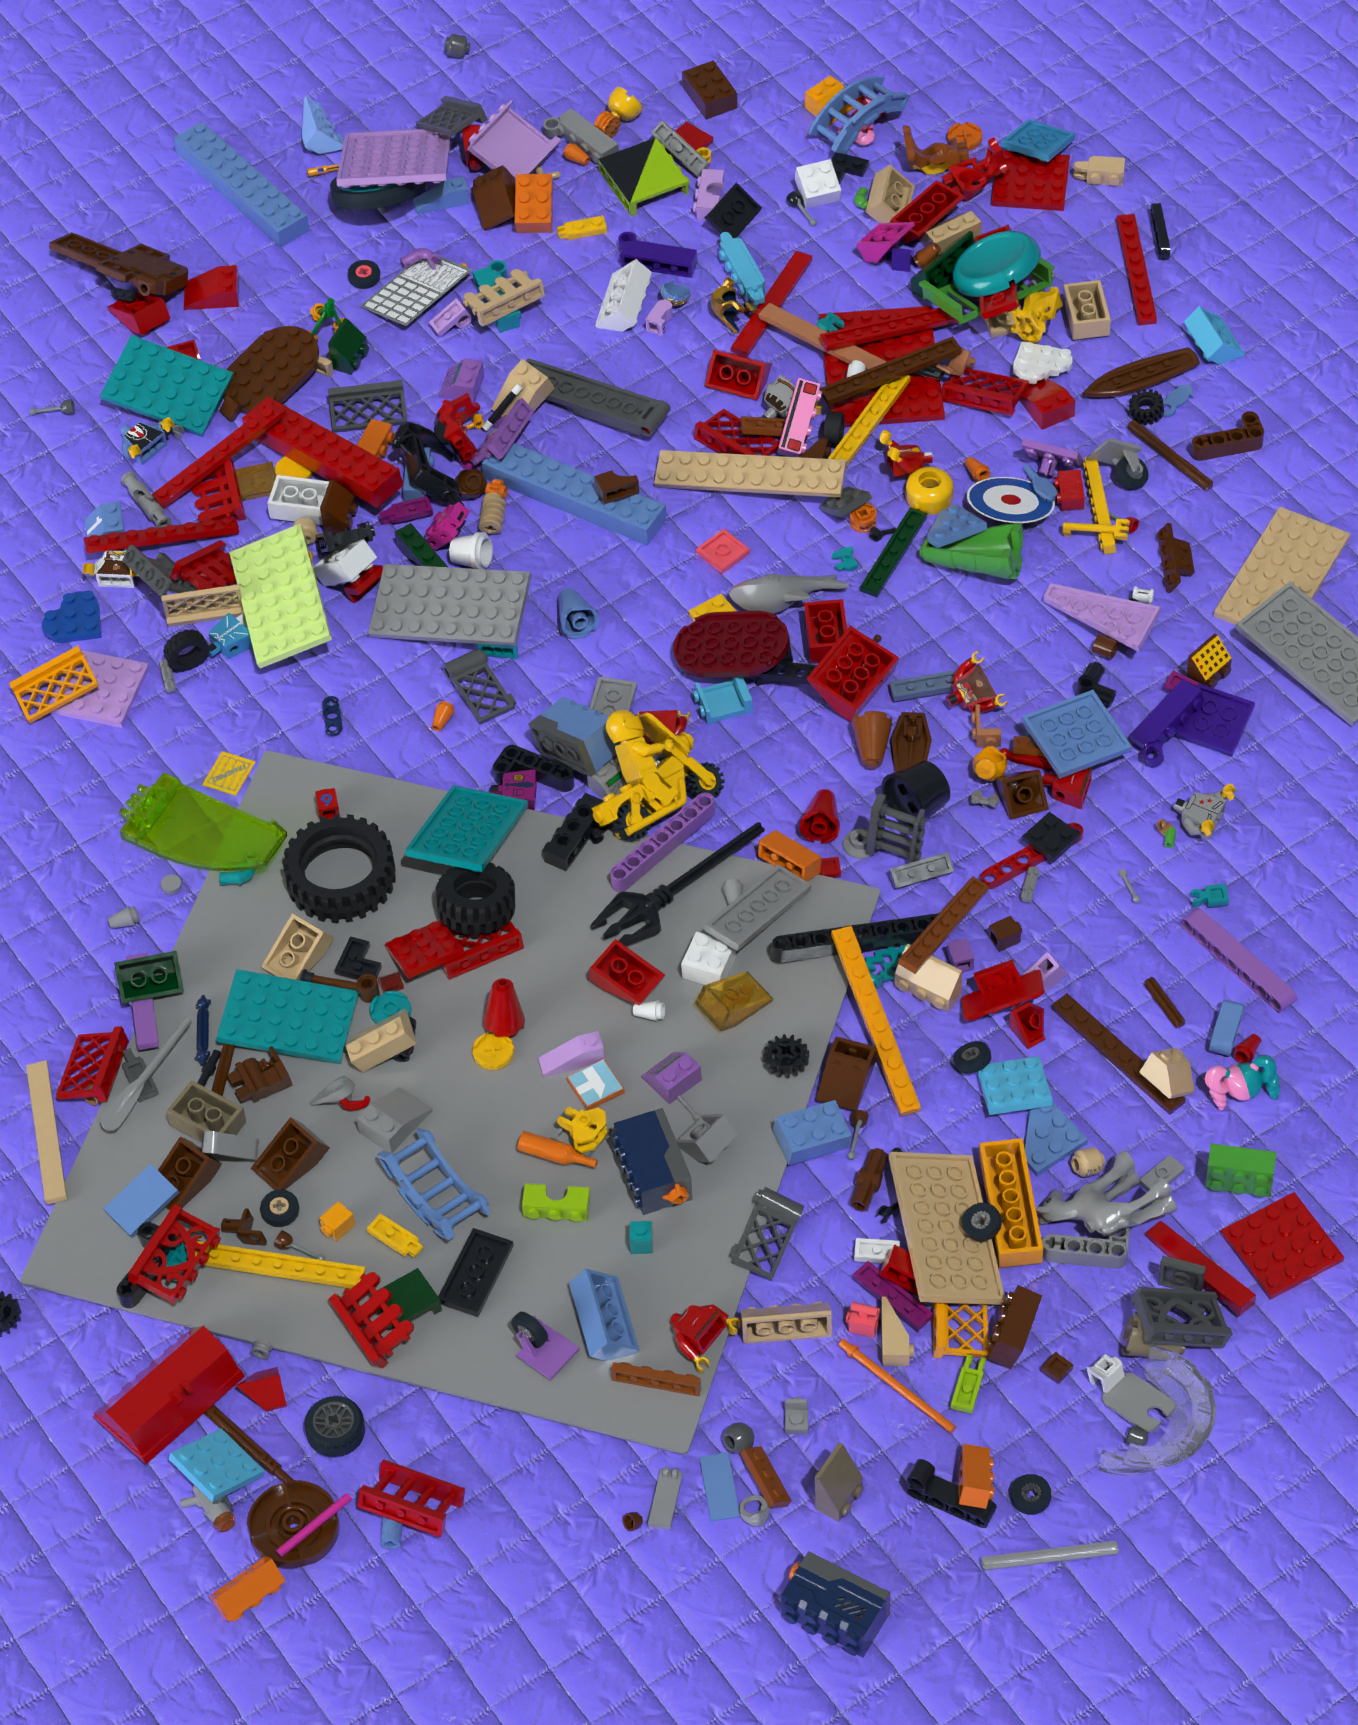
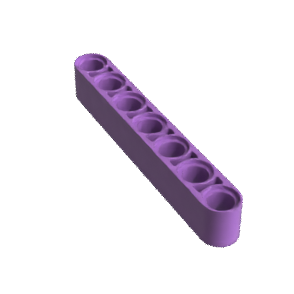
M699 794L617 863L610 871L613 890L617 892L626 891L711 819L715 814L714 797L712 794Z
M1196 908L1181 919L1183 929L1275 1011L1280 1013L1297 1000L1296 993L1289 985L1202 909Z

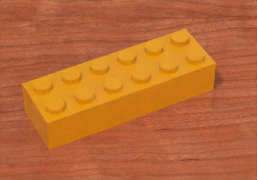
M1023 1138L979 1143V1160L987 1203L995 1206L1002 1219L1001 1229L993 1237L999 1268L1042 1263L1043 1245Z

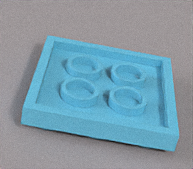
M1039 1056L989 1063L984 1069L977 1072L989 1115L1053 1106V1099Z
M222 1428L171 1452L169 1460L211 1502L262 1478L265 1472Z

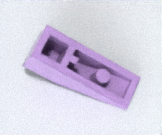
M1047 952L1022 975L1040 970L1046 992L1069 973L1053 955ZM1027 1001L1021 1002L1019 1005L1011 1007L1014 1009Z
M599 1031L579 1035L539 1057L538 1061L543 1077L586 1067L603 1058L605 1060L604 1047Z

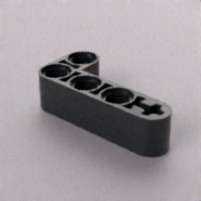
M516 745L506 746L493 764L494 779L498 785H502L505 773L536 770L537 782L561 792H569L575 786L571 767Z
M152 1222L142 1223L138 1228V1235L143 1248L146 1247L159 1228L158 1225ZM174 1235L168 1237L170 1241H176ZM162 1246L161 1250L167 1256L169 1251L176 1250V1247ZM160 1258L153 1259V1261H156L154 1263L159 1262L158 1267H160L162 1264V1260ZM128 1272L118 1284L117 1294L120 1304L124 1308H133L141 1301L148 1290L138 1284L135 1285L129 1282ZM143 1274V1276L149 1278L154 1282H156L158 1277Z
M917 1459L907 1478V1493L911 1497L980 1528H987L997 1509V1505L992 1500H988L986 1509L960 1505L959 1486L936 1476L935 1467L924 1459Z

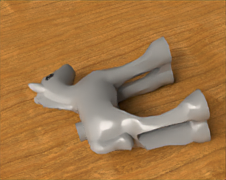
M1123 1150L1116 1156L1114 1167L1107 1174L1082 1186L1072 1200L1065 1202L1063 1193L1054 1189L1044 1201L1043 1206L1036 1208V1212L1042 1216L1039 1224L1044 1225L1052 1221L1081 1220L1085 1223L1089 1232L1092 1233L1096 1230L1100 1234L1107 1236L1114 1235L1126 1228L1140 1225L1150 1219L1171 1214L1177 1210V1206L1171 1197L1170 1185L1162 1176L1156 1179L1151 1189L1140 1199L1130 1203L1111 1202L1140 1184L1139 1176L1134 1168V1161L1130 1154ZM1118 1179H1120L1119 1182H1118L1115 1186H1113L1112 1188H1110V1189H1108L1107 1191H1105V1190L1107 1189V1187H1109V1186L1112 1185L1114 1182H1116ZM1152 1203L1151 1205H1149L1148 1207L1144 1208L1143 1210L1134 1212V1211H1136V1210H1138V1209H1140V1208H1142V1207H1144V1206H1146V1205Z

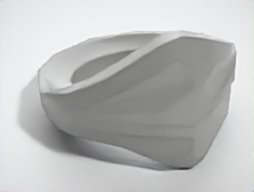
M759 1495L748 1496L742 1500L740 1504L742 1519L751 1526L762 1527L765 1524L770 1512L766 1500ZM751 1501L762 1503L761 1510L753 1514L747 1512L745 1506Z

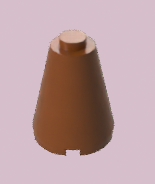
M866 711L863 716H859L858 713L852 718V725L862 764L868 769H877L883 763L892 727L891 716L887 718V714L880 711Z

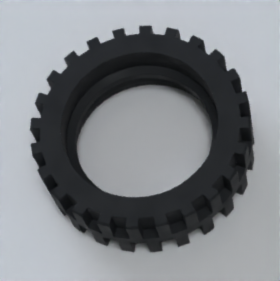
M334 814V818L326 819V816L320 817V822L314 824L311 821L307 823L305 830L300 828L296 832L297 838H291L288 842L289 848H285L283 868L292 902L296 901V906L300 911L305 909L307 916L312 918L316 915L319 921L325 922L326 919H332V923H339V920L346 919L347 922H352V918L357 916L362 919L366 917V912L371 910L374 913L377 911L378 904H384L387 901L386 893L391 894L393 891V883L396 882V869L390 840H387L386 833L383 830L379 832L378 825L373 822L370 825L367 824V819L360 817L359 820L354 819V815L347 814V818H340V814ZM333 849H356L366 853L374 861V868L370 874L361 882L347 888H323L313 884L305 876L306 868L317 856Z

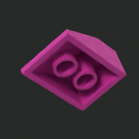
M914 222L879 223L856 246L865 262L878 263L884 259V255L892 251V248H896L895 246L908 234L915 224Z

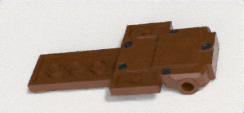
M73 232L49 242V249L56 251L57 254L71 257L72 260L81 261L87 266H93L96 268V271L103 273L105 276L116 278L119 282L132 283L143 296L150 294L166 296L186 286L188 282L187 267L170 261L169 254L144 244H139L120 252Z

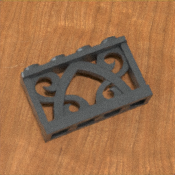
M1139 1287L1131 1299V1303L1135 1306L1144 1331L1143 1339L1145 1343L1224 1348L1233 1335L1231 1328L1227 1327L1216 1299L1218 1297L1216 1292ZM1173 1308H1178L1193 1319L1189 1324H1181L1175 1318L1168 1316L1167 1313ZM1205 1310L1208 1311V1316L1203 1315Z

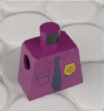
M536 770L505 773L502 785H491L490 793L528 800L527 809L535 811Z

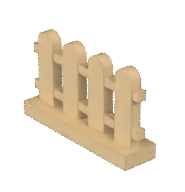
M514 269L510 272V278L498 277L495 279L494 286L482 285L479 287L480 293L476 295L472 292L464 294L463 305L465 307L470 306L473 309V314L477 315L478 322L483 327L544 297L545 292L542 280L539 278L531 280L527 277L528 273L526 271L522 272L519 269ZM516 282L519 287L516 288L512 284ZM500 290L504 294L500 296L497 291ZM485 298L488 302L484 303L481 299Z

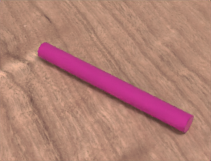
M345 1493L279 1547L276 1553L282 1558L352 1500L351 1496Z

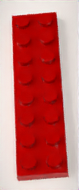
M1008 224L976 236L975 242L995 233L1011 231V228ZM1014 280L1008 282L1010 285L1008 289L995 294L980 296L981 315L984 320L994 318L1006 311H1013L1019 307L1017 284Z

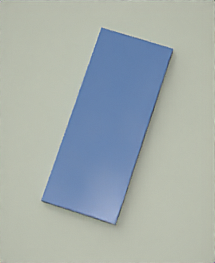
M729 1453L699 1457L711 1522L740 1517Z

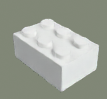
M277 475L267 503L270 518L295 522L300 518L307 517L314 520L316 524L323 525L320 506L329 481Z
M361 539L337 545L335 547L336 550L330 551L313 568L315 575L324 587L331 585L334 587L340 583L343 585L349 581L351 583L356 581L360 577V572L372 567V562L377 556L366 541Z

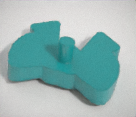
M828 312L827 316L823 319H818L816 323L820 329L829 330V332L838 330L833 324L841 328L844 327V321L831 312Z
M844 547L839 551H834L831 556L832 560L842 558V562L834 566L836 570L840 572L843 569L844 571H853L858 568V562L854 560L852 555L854 552L853 547Z

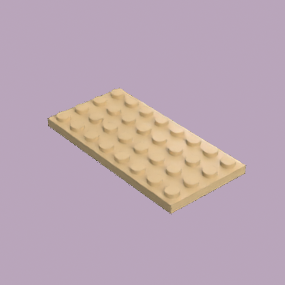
M1279 506L1216 607L1213 617L1236 625L1290 581L1313 600L1348 543L1351 533Z
M891 1152L889 1161L919 1301L1001 1305L1006 1299L992 1239L984 1242L975 1241L969 1238L962 1225L963 1215L966 1210L974 1204L983 1203L973 1156ZM983 1219L980 1220V1225L982 1226L985 1223Z

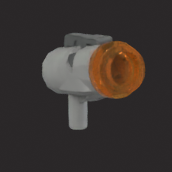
M194 1485L192 1490L195 1496L180 1500L182 1508L193 1505L203 1508V1514L211 1520L214 1528L220 1532L229 1531L235 1525V1516L232 1513L234 1510L227 1495L211 1502Z

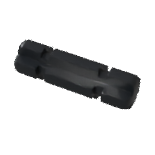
M117 287L111 291L112 297L129 302L137 299V296H135L136 292Z

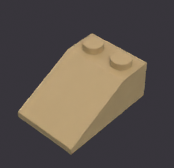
M523 359L509 373L491 408L494 412L517 383L521 385L523 389L501 414V418L508 414L517 400L521 398L535 411L555 389L547 376Z
M292 913L261 967L275 976L300 980L303 969H306L308 972L324 956L334 937Z

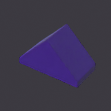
M892 248V270L910 272L914 250Z

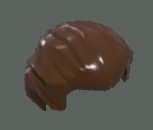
M464 469L455 477L459 484L458 491L461 499L476 498L482 495L486 489L487 480L479 469Z

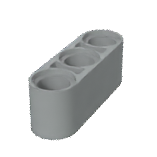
M205 1131L202 1153L256 1160L259 1139Z

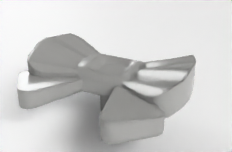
M981 790L973 791L971 794V803L973 804L981 803L982 807H986V805L997 807L999 797L996 794L991 795L989 798L982 797Z

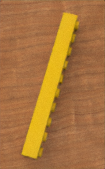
M1085 457L1083 467L1087 470L1085 471V476L1089 479L1087 480V486L1090 487L1089 495L1092 496L1090 498L1091 504L1094 505L1092 507L1093 514H1096L1094 516L1095 523L1111 525L1098 461ZM1100 532L1098 537L1099 541H1102L1100 547L1101 550H1104V555L1116 553L1113 533Z

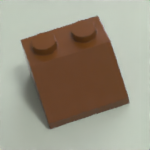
M334 480L329 481L320 506L324 532L331 531L332 534L348 531L353 525V515H356L358 511V504L355 503L354 495Z

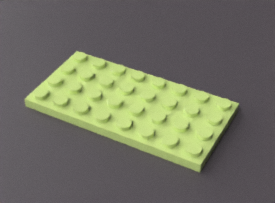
M301 524L229 552L236 582L240 586L241 602L259 668L333 640Z

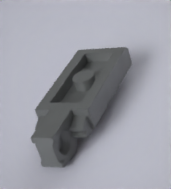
M131 1048L123 1051L126 1062L122 1063L131 1084L139 1078L147 1066L143 1058L140 1056L135 1058ZM151 1076L144 1084L138 1098L139 1102L159 1094Z

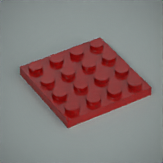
M1003 151L1008 172L995 176L992 206L1064 211L1070 155L1057 154L1049 162H1044L1035 157L1025 156L1022 153Z
M1295 1192L1221 1229L1222 1237L1269 1300L1344 1261L1343 1254Z

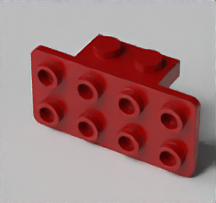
M1012 959L975 972L974 978L979 990L964 995L961 998L964 1018L966 1021L977 1020L981 1016L997 1013L1001 1009L1017 1006L1021 1002L1039 998L1045 993L1041 971L1035 970L1020 976Z

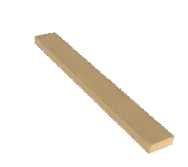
M47 1060L26 1065L44 1198L48 1205L68 1200L49 1065Z

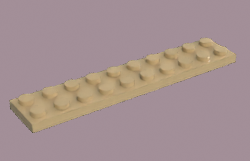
M660 450L654 485L659 488L841 498L847 462L846 460Z

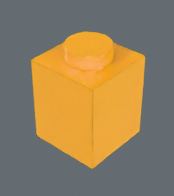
M339 1201L319 1218L322 1233L328 1238L332 1237L336 1242L355 1226L353 1213Z

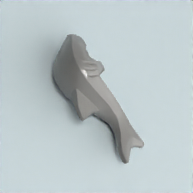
M766 574L763 577L748 579L736 584L731 588L729 595L735 603L748 611H765L775 614L785 610L796 601L810 599L808 593L814 590L848 588L849 583L836 580L837 575L800 576Z

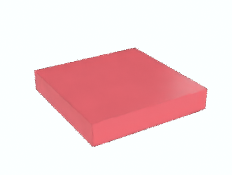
M722 529L697 547L696 554L723 574L748 556L750 549L727 530Z

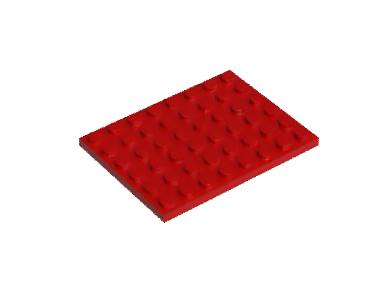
M930 306L833 313L840 320L844 321V327L841 328L836 324L833 325L838 330L927 311L930 310ZM827 313L819 314V319L826 317ZM933 328L855 346L888 362L935 343ZM823 351L827 385L845 379L849 364ZM916 373L908 374L910 376L909 384L878 425L945 420L940 380ZM882 385L829 405L830 411L843 412L845 427H851Z

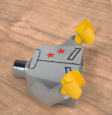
M1227 784L1223 787V790L1215 793L1201 794L1196 792L1193 793L1189 802L1178 798L1174 809L1182 812L1181 824L1191 836L1200 835L1209 840L1225 813L1226 799L1233 800L1235 797L1233 793L1237 790L1233 784Z

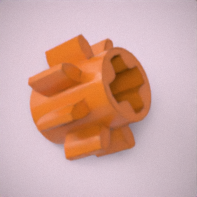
M493 479L492 482L487 483L485 495L495 492L500 494L502 499L505 500L508 486L504 485L503 480Z

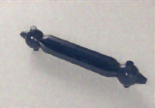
M202 995L197 1001V1005H195L196 1009L199 1008L197 1013L198 1052L194 1059L199 1061L201 1066L204 1065L210 1055V1052H207L209 1046L208 1007L211 1000H207L205 995Z

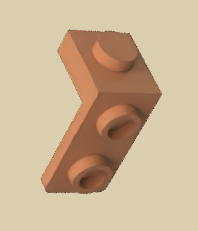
M976 704L975 712L971 713L972 724H976V727L972 728V739L976 740L977 748L987 746L1001 747V728L981 729L980 704Z

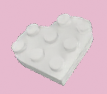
M1021 342L1013 363V375L1015 374L1019 379L1029 380V384H1037V380H1047L1049 376H1059V373L1065 371L1069 373L1073 362L1071 351L1048 345Z

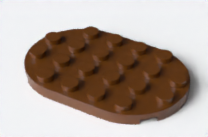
M283 326L265 331L227 368L228 371L233 372L234 377L224 394V398L226 395H232L242 404L239 412L245 414L250 412L266 397H270L282 404L317 368L319 346L316 339L307 330L296 326Z

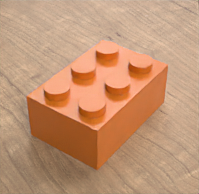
M516 174V233H552L554 187L552 174Z

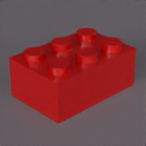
M843 599L804 602V619L810 663L820 662L847 630Z

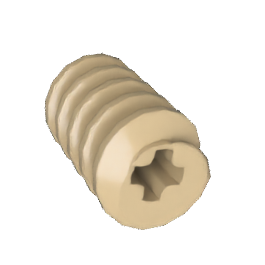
M491 492L484 495L478 526L480 531L492 535L502 532L506 502L500 494Z

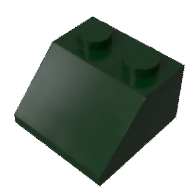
M344 318L328 342L333 369L350 375L360 366L361 360L369 351L366 336L346 318Z

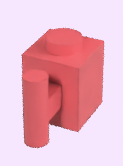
M852 1301L851 1308L846 1316V1323H849V1332L875 1338L880 1322V1308Z

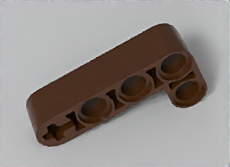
M1247 411L1242 414L1240 428L1195 436L1192 439L1191 457L1194 460L1203 461L1261 449L1264 440V428L1259 416L1255 412Z

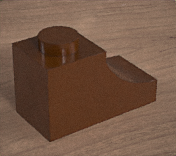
M611 470L594 476L595 489L604 505L639 493V480L636 475L620 476Z

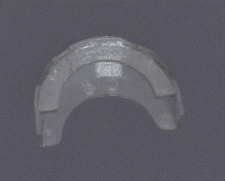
M1152 1343L1150 1344L1148 1362L1144 1369V1378L1156 1389L1173 1399L1176 1409L1170 1415L1169 1425L1165 1434L1153 1446H1141L1130 1443L1126 1453H1110L1102 1449L1099 1471L1122 1476L1140 1475L1176 1465L1198 1452L1212 1432L1216 1417V1405L1210 1383L1196 1369L1195 1364L1178 1353Z

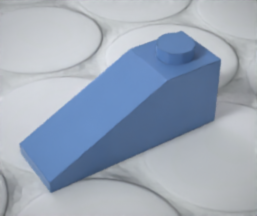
M465 177L448 179L414 198L416 214L469 205Z

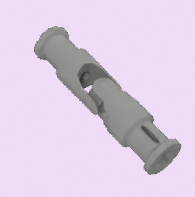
M133 471L125 473L121 477V483L127 486L130 495L142 508L147 517L154 521L156 528L171 525V518L164 514L163 508L154 500V497L143 482L137 479L136 473Z

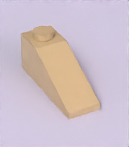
M881 1297L883 1366H909L910 1357H914V1344H909V1334L888 1299Z

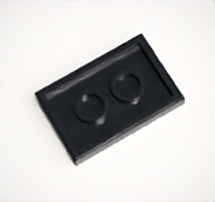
M736 182L704 218L720 234L728 232L734 239L762 207Z

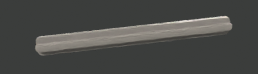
M1117 1541L985 1556L982 1557L981 1562L983 1570H993L1117 1555L1119 1548Z

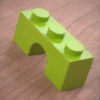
M525 1183L522 1200L523 1217L530 1219L547 1218L555 1221L560 1219L572 1220L574 1222L588 1221L591 1201L590 1187L568 1186L567 1194L564 1198L552 1200L548 1197L546 1185Z

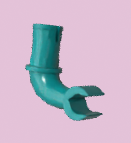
M247 851L245 852L246 868L244 870L220 872V884H239L241 886L243 883L251 880L255 874L256 866L259 864L257 852L255 851V855L251 858L248 857Z

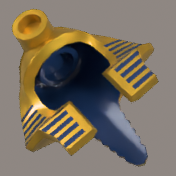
M725 277L723 285L717 288L711 295V308L734 334H737L739 329L733 317L749 310L757 313L758 309L754 303L745 302L741 304L737 301V291L733 288L735 281L730 277Z

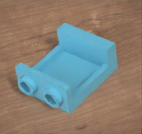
M733 677V680L701 688L699 682L695 683V691H692L695 703H699L700 716L705 718L707 724L753 712L752 698L743 677Z

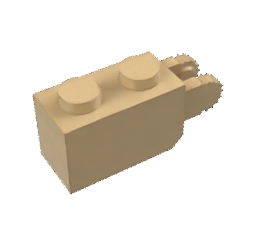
M1091 156L1089 161H1077L1074 163L1075 171L1073 172V177L1087 180V184L1123 186L1125 158Z

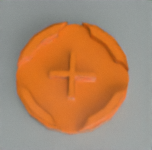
M965 122V124L956 123L949 128L947 141L949 143L954 137H956L957 143L967 141L968 151L978 148L982 143V130L976 124Z

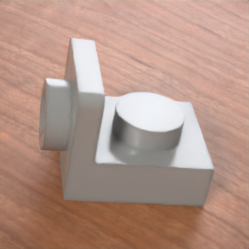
M796 1397L785 1400V1434H808L807 1399Z

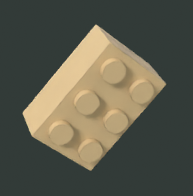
M1101 281L1064 284L1063 303L1073 340L1109 336L1111 319Z

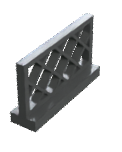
M444 96L440 99L443 105L417 121L416 126L453 136L474 121L483 123L488 119L481 104Z
M402 380L328 389L333 433L366 429L370 420L378 413L384 416L382 422L392 424V426L407 423ZM401 397L397 405L390 402L392 398ZM380 399L383 401L378 407L371 404L373 400ZM355 402L364 403L359 410L352 406ZM343 404L345 407L339 412L334 408V405ZM386 404L393 408L388 414L381 410ZM367 407L374 410L370 416L363 413ZM348 409L355 412L351 418L344 415ZM398 411L403 415V418L394 419L391 416ZM359 415L366 419L360 424L354 421ZM340 418L347 421L343 426H336V422Z

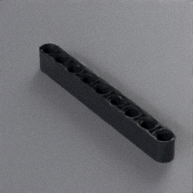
M939 913L851 926L861 951L913 944L923 933L924 930L922 929H926ZM844 927L776 936L772 941L771 958L775 962L783 963L839 955L831 932Z

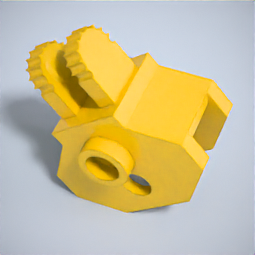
M567 1107L564 1112L573 1120L570 1121L559 1116L557 1119L558 1125L570 1132V1136L574 1139V1149L582 1154L595 1150L607 1135L605 1111L600 1108L577 1111Z

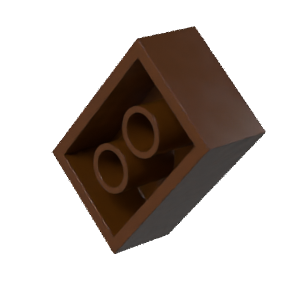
M714 60L682 71L683 89L706 120L738 108L737 92Z
M1017 1285L1013 1292L1009 1291L1006 1300L1002 1302L999 1309L1000 1317L993 1326V1337H990L986 1346V1350L989 1351L987 1360L1012 1369L1024 1350L1042 1295Z

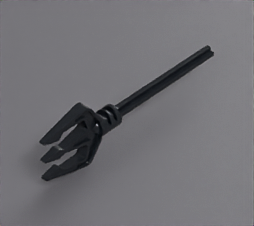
M760 822L755 823L667 886L661 884L658 886V889H654L647 895L626 891L619 892L591 923V929L594 930L607 924L608 917L621 908L626 907L629 911L617 923L611 924L603 934L604 940L618 935L621 930L641 921H646L647 924L633 934H624L619 942L628 946L661 931L659 911L666 904H670L674 900L673 896L763 833L765 829Z

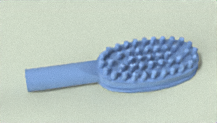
M1029 464L1025 465L1023 469L1032 479V485L1037 495L1044 499V501L1046 499L1047 502L1049 500L1050 502L1054 501L1057 496V490L1054 485L1047 479L1039 477Z

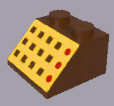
M1216 633L1189 655L1187 667L1188 678L1211 688H1214L1220 679L1227 677L1232 669V658Z

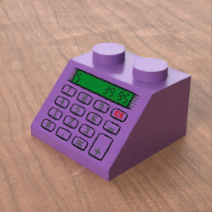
M464 358L448 368L438 395L439 398L455 400L468 393L471 397V402L475 403L484 379L483 361Z
M673 1052L644 1073L642 1079L670 1104L677 1099L678 1095H683L702 1080L701 1066L689 1054Z

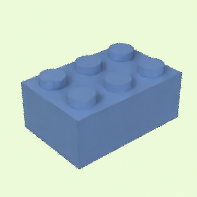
M836 1100L777 1116L773 1126V1132L788 1165L847 1149L852 1137Z

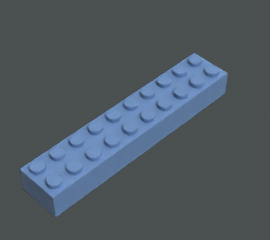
M203 121L174 137L176 153L280 248L309 231L307 215Z
M515 443L511 445L503 458L498 460L493 454L482 462L483 475L486 480L491 482L493 479L503 480L504 485L508 486L510 490L647 546L667 520L665 504L640 494L604 505L595 489L594 475Z

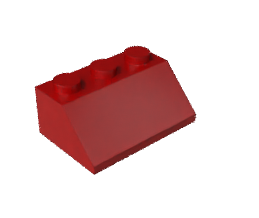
M713 350L705 386L758 400L768 381L772 363L723 350Z

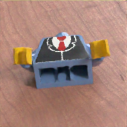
M165 418L159 425L146 424L144 422H138L132 428L124 425L120 431L123 435L122 450L126 459H135L140 465H143L167 446L165 432H169L170 427L175 426L171 418Z

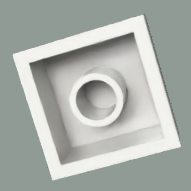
M831 159L796 167L795 181L805 209L840 201L841 188Z
M696 932L681 963L682 978L722 989L735 961L736 950L716 937Z

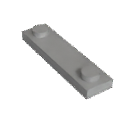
M661 120L651 132L660 143H663L697 177L702 175V169H708L711 165L665 121Z

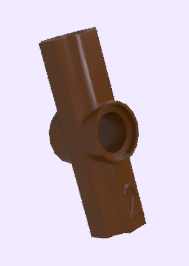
M871 1149L864 1168H861L858 1173L856 1188L850 1201V1206L857 1211H868L875 1192L879 1191L883 1178L882 1173L888 1161V1154L883 1149Z

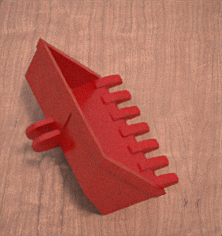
M204 1325L191 1329L179 1337L174 1345L169 1346L160 1357L150 1363L148 1368L138 1373L132 1382L127 1383L118 1394L112 1396L108 1403L96 1410L92 1416L145 1464L151 1461L245 1377L228 1349Z

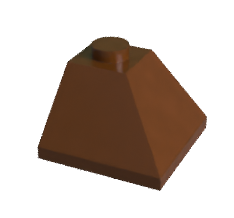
M1040 770L1015 772L996 777L999 796L1009 819L1049 809Z

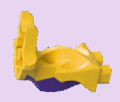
M1051 287L1048 292L1040 290L1024 297L1023 309L1016 308L1011 311L1015 323L1011 327V331L1018 334L1026 342H1039L1042 335L1048 333L1049 320L1054 319L1057 309L1063 306L1059 288Z

